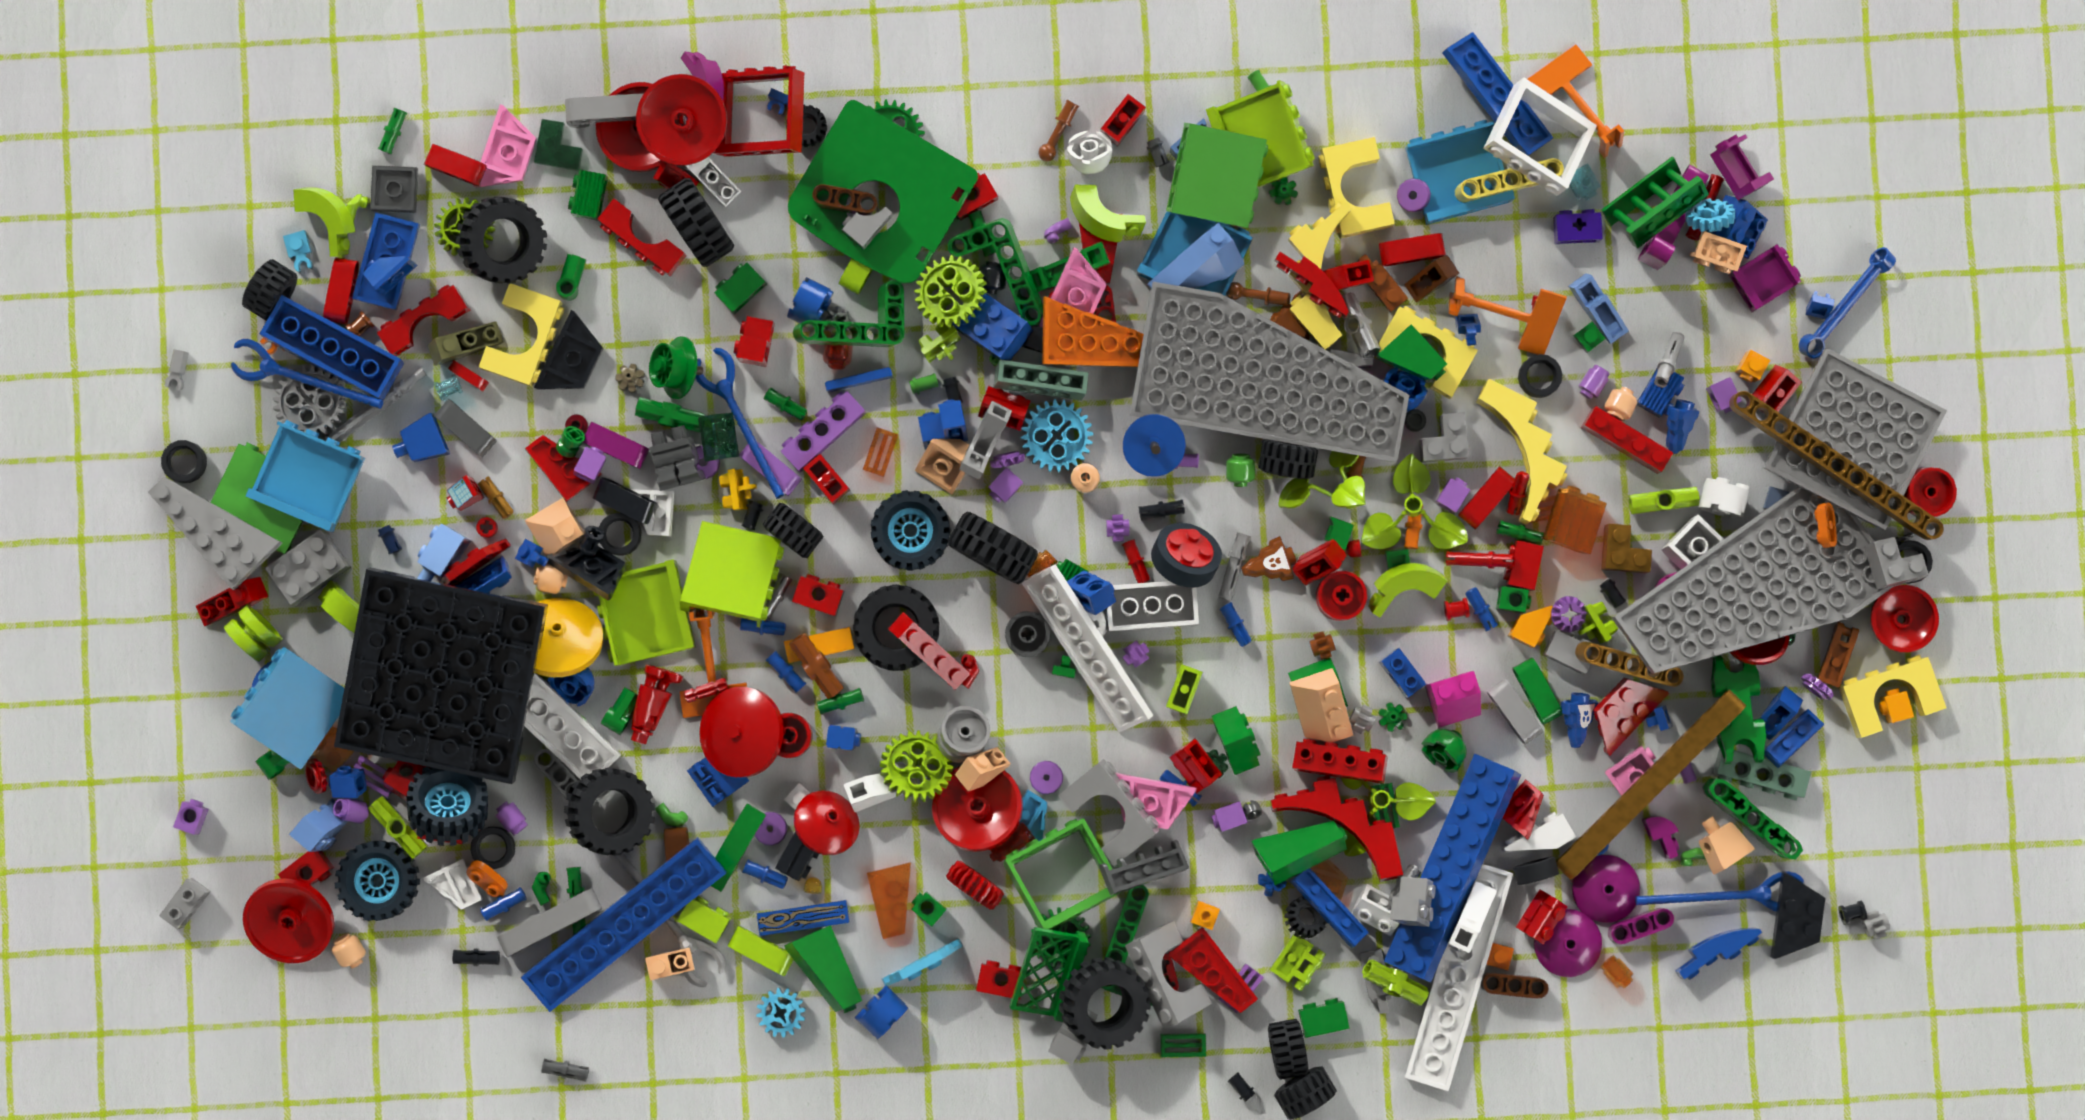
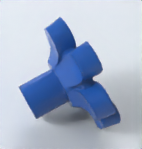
M1267 872L1266 875H1258V884L1265 887V896L1271 897L1274 890L1281 892L1282 888H1285L1287 885V881L1274 885Z

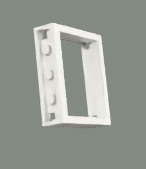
M1522 78L1513 85L1484 149L1493 154V157L1507 163L1510 168L1525 175L1530 181L1536 182L1545 188L1547 192L1550 191L1558 196L1568 189L1597 125L1526 78ZM1520 100H1523L1579 137L1561 177L1502 139Z

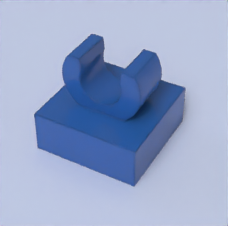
M771 88L768 94V98L771 101L768 103L767 109L771 111L772 106L777 104L780 106L778 115L781 116L785 111L784 106L788 107V95Z
M1815 291L1806 307L1805 315L1826 319L1834 307V299H1831L1827 293L1825 297L1818 296V291Z
M1666 705L1655 708V716L1646 718L1648 727L1659 724L1660 731L1673 727Z

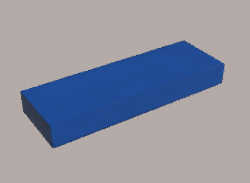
M887 367L826 381L825 386L826 391L829 393L893 378L891 368Z
M1807 709L1765 748L1764 755L1779 768L1824 726V723Z

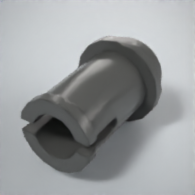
M1159 137L1148 141V147H1146L1147 150L1150 149L1156 168L1169 163L1162 146L1164 142L1160 141Z

